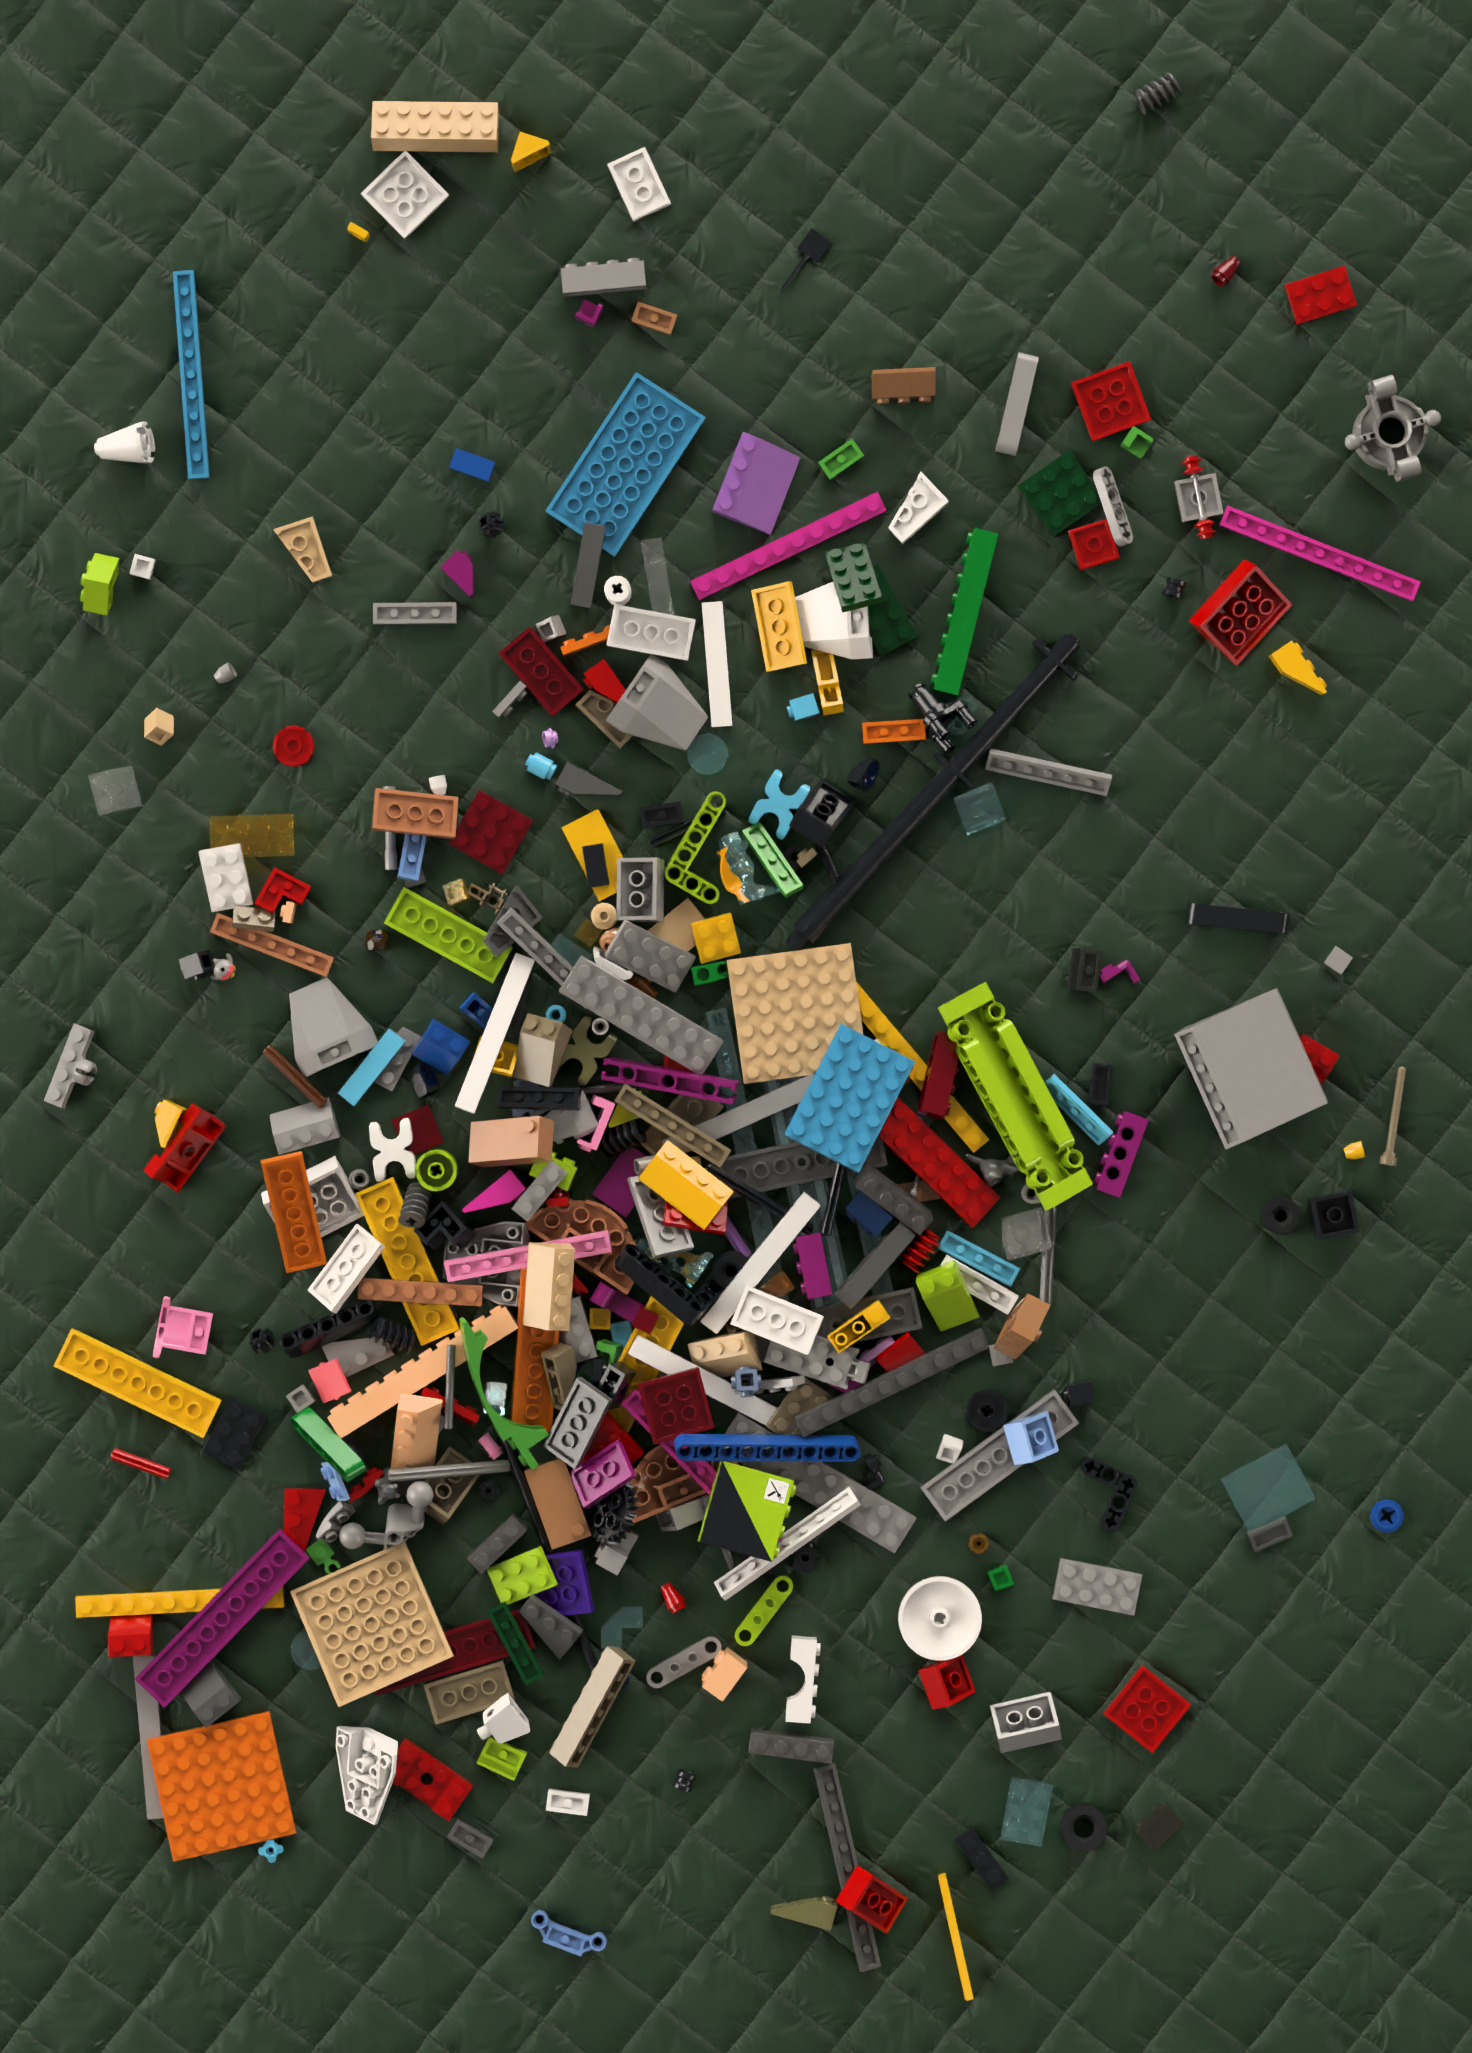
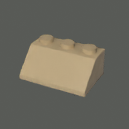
M745 1330L700 1339L688 1344L692 1363L720 1378L734 1376L735 1371L739 1370V1367L750 1366L751 1369H757V1371L763 1370L755 1335Z

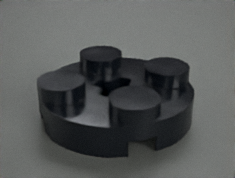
M986 1389L975 1392L968 1400L966 1415L969 1422L976 1429L990 1432L999 1428L1006 1421L1008 1407L1004 1398L998 1392ZM986 1405H990V1409H993V1412L989 1413L988 1416H984V1412L981 1411V1408H985Z

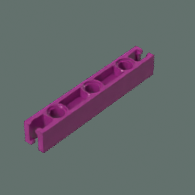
M611 1056L604 1059L603 1065H615L620 1067L619 1074H613L607 1070L602 1071V1080L727 1104H734L737 1099V1094L733 1093V1096H728L720 1092L722 1086L731 1087V1091L735 1092V1089L739 1087V1081L697 1074L695 1072ZM626 1068H631L634 1071V1077H629L626 1074ZM667 1075L674 1078V1085L666 1082ZM707 1083H711L714 1085V1093H711L706 1089Z

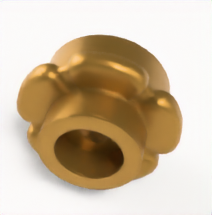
M980 1533L979 1535H972L968 1545L971 1551H975L976 1554H982L988 1549L989 1542L987 1537Z

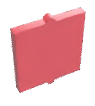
M337 1358L326 1363L321 1362L319 1366L308 1370L323 1404L333 1399L338 1400L340 1396L351 1392V1388Z

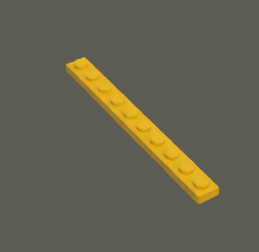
M856 982L861 1020L882 1045L915 1061L908 1076L922 1090L927 1065ZM950 1095L948 1103H951L949 1114L945 1115L944 1119L974 1153L989 1139L956 1099Z
M284 1586L261 1609L285 1607ZM221 1589L76 1596V1618L200 1612Z

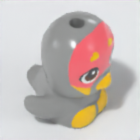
M229 953L226 954L227 959H213L215 967L214 975L210 976L211 979L223 981L234 977L236 967Z

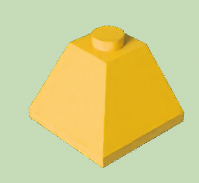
M169 1100L159 1102L154 1112L157 1114L155 1122L160 1145L163 1148L168 1147L184 1123L180 1119L187 1111L186 1108Z

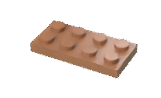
M375 788L372 830L455 839L458 797Z

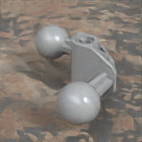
M422 1481L414 1482L409 1486L406 1493L407 1500L412 1507L407 1504L398 1503L389 1506L385 1533L368 1532L360 1524L351 1522L344 1525L340 1530L339 1539L341 1544L348 1549H357L363 1543L384 1545L383 1550H387L415 1536V1533L424 1527V1510L433 1499L431 1486Z

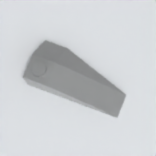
M583 1090L581 1091L580 1110H551L544 1116L554 1121L553 1142L557 1144L564 1143V1139L574 1136L575 1139L586 1136L594 1132L598 1125L593 1108Z

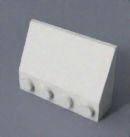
M335 1156L306 1170L321 1237L364 1216L355 1192ZM266 1190L261 1193L263 1205L274 1221L268 1191Z

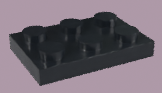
M231 1396L202 1452L240 1471L269 1415Z

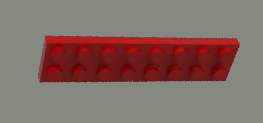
M897 1097L878 1137L971 1228H974L1001 1197Z

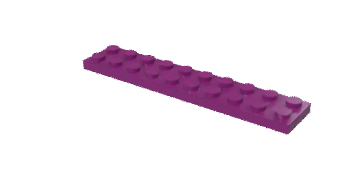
M279 1529L138 1674L135 1680L165 1708L310 1557L286 1533Z

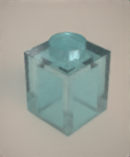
M487 1382L486 1399L496 1412L504 1415L507 1384Z

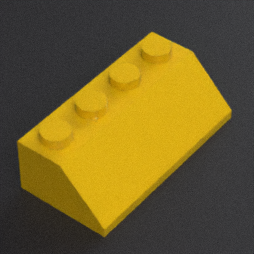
M668 1140L638 1178L703 1230H705L734 1192Z

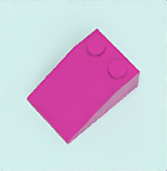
M512 1168L464 1207L462 1211L464 1213L509 1203L512 1200L517 1202L528 1187Z

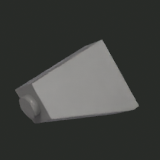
M709 1494L700 1495L656 1514L661 1531L680 1530L703 1520L706 1508L702 1497Z

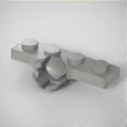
M75 1023L73 1024L44 1101L65 1109L75 1083L87 1086L93 1082L95 1078L86 1073L92 1072L97 1074V1066L86 1059V1053L95 1031Z

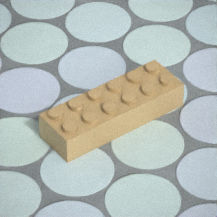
M373 101L371 128L373 151L498 152V103Z

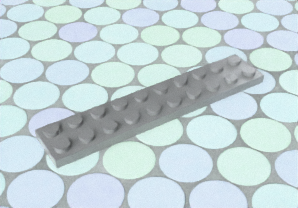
M739 1411L725 1434L778 1435ZM740 1461L751 1469L794 1480L793 1485H796L795 1495L817 1508H820L850 1487L861 1505L839 1521L893 1553L897 1551L916 1520L914 1515L825 1462Z

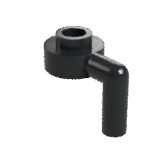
M868 1453L863 1458L875 1478L863 1486L872 1490L884 1483L885 1478L880 1471L879 1466L882 1464L877 1455L874 1454L872 1456L871 1453Z

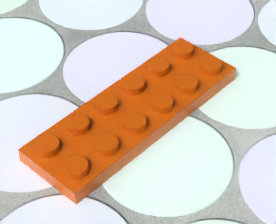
M302 1151L260 1160L286 1273L327 1264Z

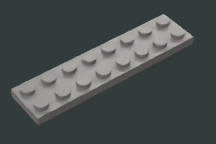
M582 955L559 989L560 993L697 1074L704 1073L723 1043L721 1038Z
M1055 1389L1010 1421L1048 1411L1056 1440L1079 1424ZM1003 1426L920 1488L944 1521H947L1023 1464L1014 1465Z

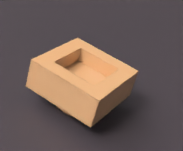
M287 901L286 905H282L280 917H283L282 922L293 924L297 903Z

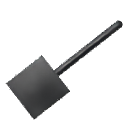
M811 228L798 246V249L806 255L781 287L780 292H784L809 257L818 263L832 242Z

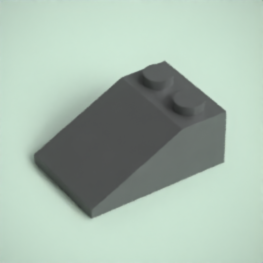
M212 1660L180 1691L192 1711L206 1728L236 1705L242 1698Z

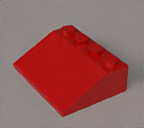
M1244 559L1190 618L1189 622L1235 666H1238L1292 604L1255 564Z

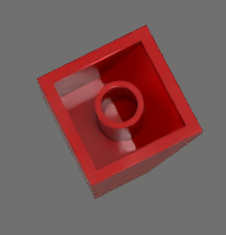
M153 1614L111 1616L108 1632L109 1657L154 1656Z
M963 1654L953 1659L933 1662L918 1670L932 1710L950 1707L976 1692Z

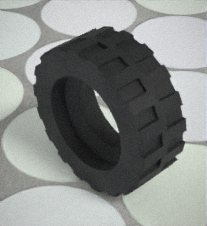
M1085 1803L1081 1805L1076 1804L1074 1807L1071 1806L1063 1814L1064 1817L1061 1819L1060 1826L1066 1844L1079 1852L1093 1851L1098 1846L1100 1847L1107 1833V1824L1101 1811L1096 1809L1095 1806ZM1080 1818H1088L1094 1824V1831L1087 1838L1078 1837L1074 1832V1823Z

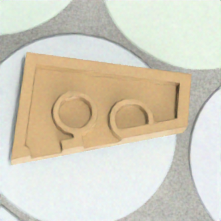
M313 516L273 529L312 583L333 577Z

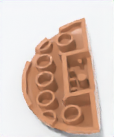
M569 1199L568 1206L541 1208L526 1222L527 1229L543 1242L608 1230L612 1252L574 1259V1264L607 1285L628 1295L634 1281L616 1266L615 1259L626 1244H633L635 1246L636 1244L632 1239L628 1226L611 1209L590 1200Z
M661 1445L648 1452L634 1469L636 1477L630 1481V1484L634 1485L633 1490L637 1491L634 1498H638V1501L635 1503L638 1509L634 1511L637 1517L633 1518L632 1521L636 1523L707 1493ZM706 1461L717 1472L720 1461ZM726 1461L739 1465L737 1461Z

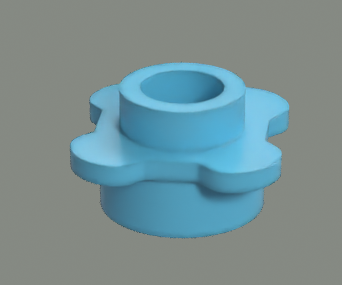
M274 1839L265 1841L266 1843L263 1847L259 1848L258 1853L261 1856L264 1855L268 1862L273 1863L276 1861L277 1855L283 1852V1846L279 1845Z

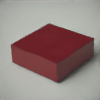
M641 1306L631 1326L650 1335L660 1315Z

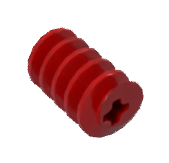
M927 1228L923 1231L924 1234H916L919 1241H911L914 1248L906 1247L909 1254H901L904 1259L902 1262L918 1274L920 1270L917 1266L925 1267L923 1259L930 1260L927 1253L935 1254L932 1246L940 1247L938 1239L942 1240Z

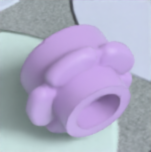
M549 728L547 731L542 732L544 746L554 748L555 744L558 743L556 731H552Z

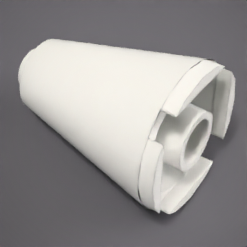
M139 422L98 438L97 443L94 445L95 453L101 459L152 463L154 457L151 458V452H155L151 428H146L147 422Z

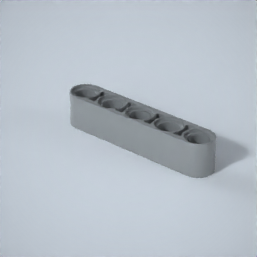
M1018 352L996 445V452L1016 456L1039 359L1037 356Z

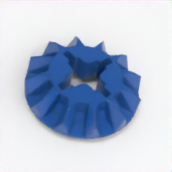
M1384 1499L1376 1502L1371 1508L1370 1519L1372 1525L1377 1530L1390 1533L1401 1526L1404 1514L1401 1506L1395 1501ZM1381 1509L1386 1512H1392L1390 1515L1392 1523L1386 1519L1380 1520L1383 1517Z

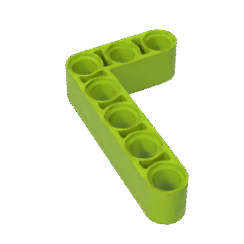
M713 791L706 797L664 870L665 877L669 882L708 904H713L719 899L720 894L717 887L688 870L726 805V799L719 791ZM718 795L722 798V803L716 807L712 806L711 798ZM703 814L711 815V822L709 824H702L700 822V817ZM692 832H699L701 834L698 842H691L689 840ZM688 850L690 857L687 860H681L679 858L680 851ZM674 867L680 870L679 876L676 878L669 877V870ZM695 878L698 881L697 886L692 889L686 886L688 879ZM709 888L714 889L716 893L712 899L704 897V892Z

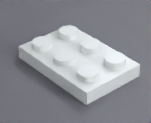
M241 844L200 850L199 857L211 911L233 909L234 905H253Z

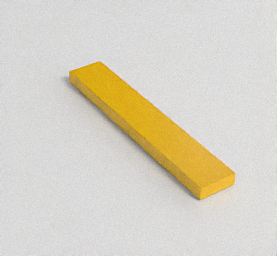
M946 1873L938 1874L965 2000H973Z

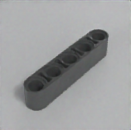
M900 1220L895 1222L842 1283L834 1295L849 1309H852L912 1241L916 1232Z

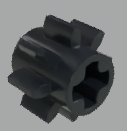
M486 512V514L480 517L478 526L480 530H483V536L496 538V535L502 533L504 521L500 519V514Z
M258 1328L251 1333L249 1344L252 1346L251 1349L257 1354L260 1351L267 1353L274 1347V1340L276 1338L268 1328H265L264 1331Z

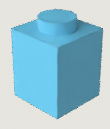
M813 693L789 700L790 706H786L789 717H794L795 722L819 715Z

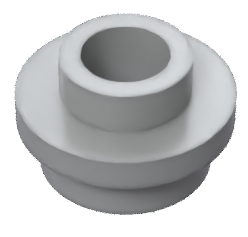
M356 1169L350 1173L349 1184L352 1188L362 1190L368 1186L370 1178L365 1170ZM356 1176L362 1178L361 1183L355 1181Z

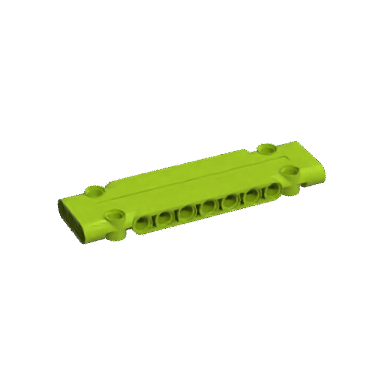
M984 982L938 1007L948 1027V1037L957 1044L956 1052L1017 1168L1026 1174V1184L1035 1191L1044 1210L1047 1211L1093 1185L1085 1167L1082 1166L1083 1155L1072 1147L1075 1141L1071 1131L1014 1024L1010 1020L1004 1019L1005 1008L1002 1004L995 1002L988 984Z

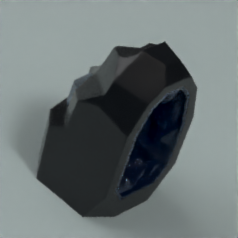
M867 757L859 762L855 768L851 769L846 781L852 787L866 792L873 786L878 776L879 761L876 758Z
M425 1062L416 1064L413 1069L412 1080L415 1084L414 1090L420 1100L441 1090L440 1081L430 1065Z

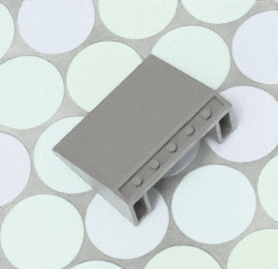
M1278 988L1184 1027L1174 1034L1225 1149L1245 1142L1328 1103Z

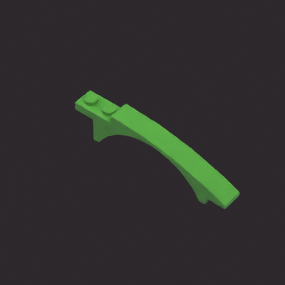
M462 1317L459 1319L462 1342L469 1372L482 1406L499 1437L503 1441L507 1440L513 1450L518 1449L521 1454L518 1456L520 1462L524 1467L528 1465L533 1470L539 1465L529 1451V1448L549 1436V1434L542 1425L516 1423L503 1417L491 1407L485 1397L480 1381V1361L488 1338L481 1329L474 1333L468 1322Z

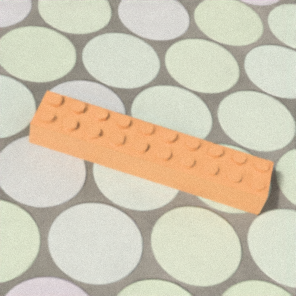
M498 1305L489 1311L491 1315L485 1318L482 1315L471 1322L473 1324L471 1329L474 1333L481 1329L488 1338L484 1349L518 1329L517 1319L508 1305L504 1307ZM461 1330L454 1333L455 1337L451 1340L449 1337H446L436 1344L438 1348L432 1351L430 1347L418 1355L419 1360L414 1361V1359H411L401 1366L402 1370L398 1373L396 1370H393L385 1375L382 1383L379 1384L378 1380L365 1388L366 1393H356L348 1399L349 1403L345 1406L343 1403H340L330 1410L331 1415L327 1418L338 1436L343 1438L399 1403L401 1393L412 1395L444 1375L447 1366V1345H456L455 1367L465 1362L467 1359Z

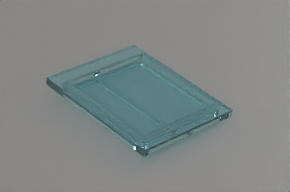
M1287 1444L1221 1478L1234 1507L1237 1509L1248 1531L1283 1517L1316 1499Z

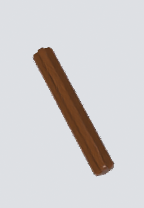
M272 1045L264 1049L263 1054L318 1108L326 1104L327 1099Z

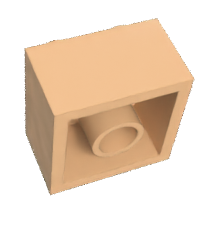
M728 1647L724 1651L722 1649L714 1658L715 1664L712 1668L710 1666L706 1668L701 1679L702 1687L722 1702L747 1669V1661Z

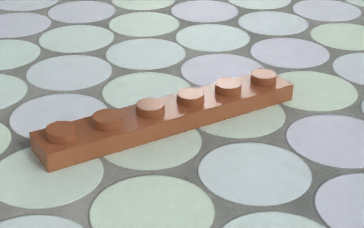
M217 913L210 933L325 977L328 976L334 957L266 931L232 927V918Z
M362 1278L358 1283V1299L483 1306L484 1285Z

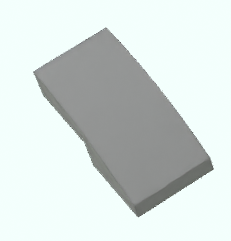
M339 1501L324 1518L317 1531L316 1538L327 1543L335 1541L343 1527L342 1523L346 1522L356 1512L353 1505Z

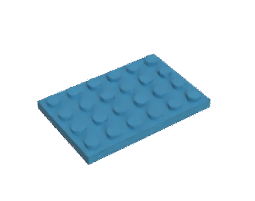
M840 1024L784 1136L859 1173L915 1061Z

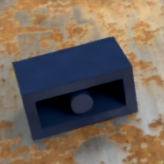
M859 1191L845 1207L847 1210L846 1215L853 1222L856 1220L860 1221L863 1224L861 1229L869 1236L872 1234L877 1236L893 1219L890 1214L862 1191Z

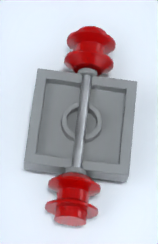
M1197 455L1186 457L1185 462L1181 463L1186 465L1187 468L1183 474L1190 476V478L1174 481L1182 523L1199 520L1194 526L1200 532L1196 537H1201V540L1213 538V534L1216 533L1211 528L1215 522L1207 520V518L1223 515L1224 513L1216 473L1199 476V473L1204 469L1199 467L1198 464L1202 459H1197Z

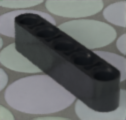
M1188 903L1186 924L1288 934L1290 913Z
M361 1300L338 1310L336 1314L331 1313L283 1334L279 1339V1345L288 1357L296 1358L373 1325L379 1317V1312L370 1300Z

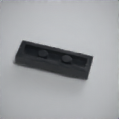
M970 1827L955 1838L991 1890H994L1009 1879L973 1827Z

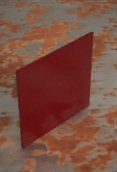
M429 1104L391 1120L397 1135H399L401 1120L403 1118L410 1119L413 1141L405 1149L413 1152L414 1155L444 1143Z

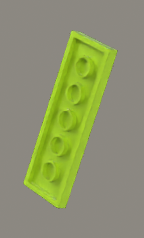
M403 887L384 922L389 927L491 983L495 982L513 949L510 945L499 956L495 957L483 942L487 932Z

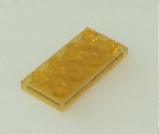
M294 814L211 816L210 849L240 843L243 857L295 856Z

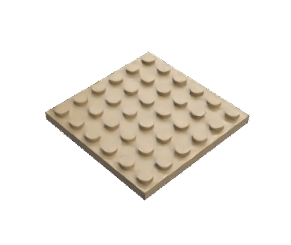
M851 943L727 960L744 1084L807 1076L816 1073L840 1024L863 1035Z
M406 1541L290 1591L338 1707L454 1656Z

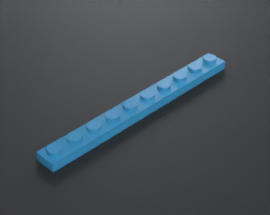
M194 270L173 271L188 479H209Z

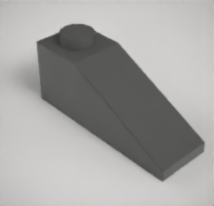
M568 762L556 782V785L559 787L558 791L567 796L570 793L574 795L621 796L623 793L618 788Z

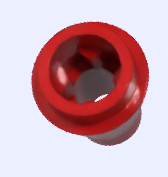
M671 1582L660 1587L667 1609L672 1614L687 1606L684 1602L686 1600L673 1587Z

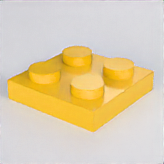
M730 912L690 923L701 964L741 953Z

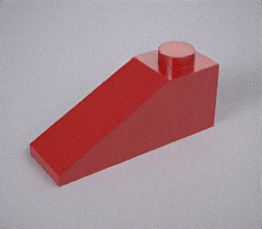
M605 659L584 673L586 678L583 681L590 690L594 688L597 693L615 703H618L626 691Z

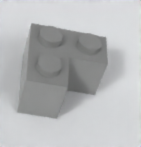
M630 1529L631 1532H626V1539L621 1538L620 1544L616 1543L615 1546H609L600 1543L594 1556L597 1558L596 1564L618 1575L639 1534Z

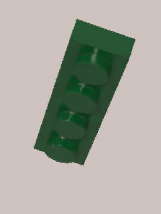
M506 1601L487 1610V1614L525 1686L543 1677L544 1673Z

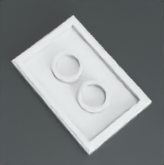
M645 147L607 164L633 222L671 205Z

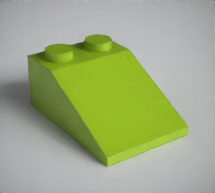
M956 1260L917 1275L916 1284L941 1332L979 1318L978 1311Z

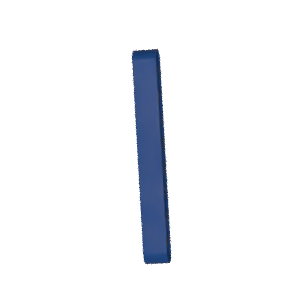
M680 1434L674 1440L676 1455L683 1461L853 1462L861 1454L856 1438L851 1435H808L803 1437L802 1435Z

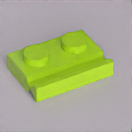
M491 1735L487 1739L477 1764L514 1781L527 1752L507 1742L500 1744Z

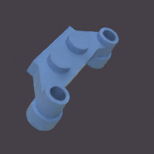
M538 1910L532 1915L531 1923L535 1928L539 1929L543 1936L542 1942L578 1956H582V1953L592 1949L601 1951L606 1946V1937L601 1932L586 1935L550 1921L548 1915L543 1910ZM537 1916H542L544 1919L538 1920ZM600 1938L602 1941L596 1942L595 1939Z

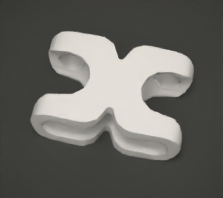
M403 1118L401 1120L400 1133L393 1140L383 1136L379 1123L371 1122L369 1125L371 1146L381 1151L373 1159L376 1181L382 1182L386 1179L387 1165L392 1161H398L404 1166L405 1174L408 1178H416V1157L413 1152L405 1149L413 1141L410 1119Z

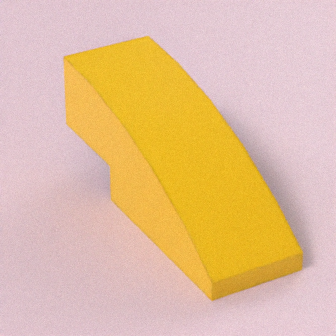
M811 650L823 716L844 712L833 654Z

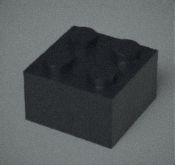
M1351 1190L1307 1197L1316 1239L1360 1232Z

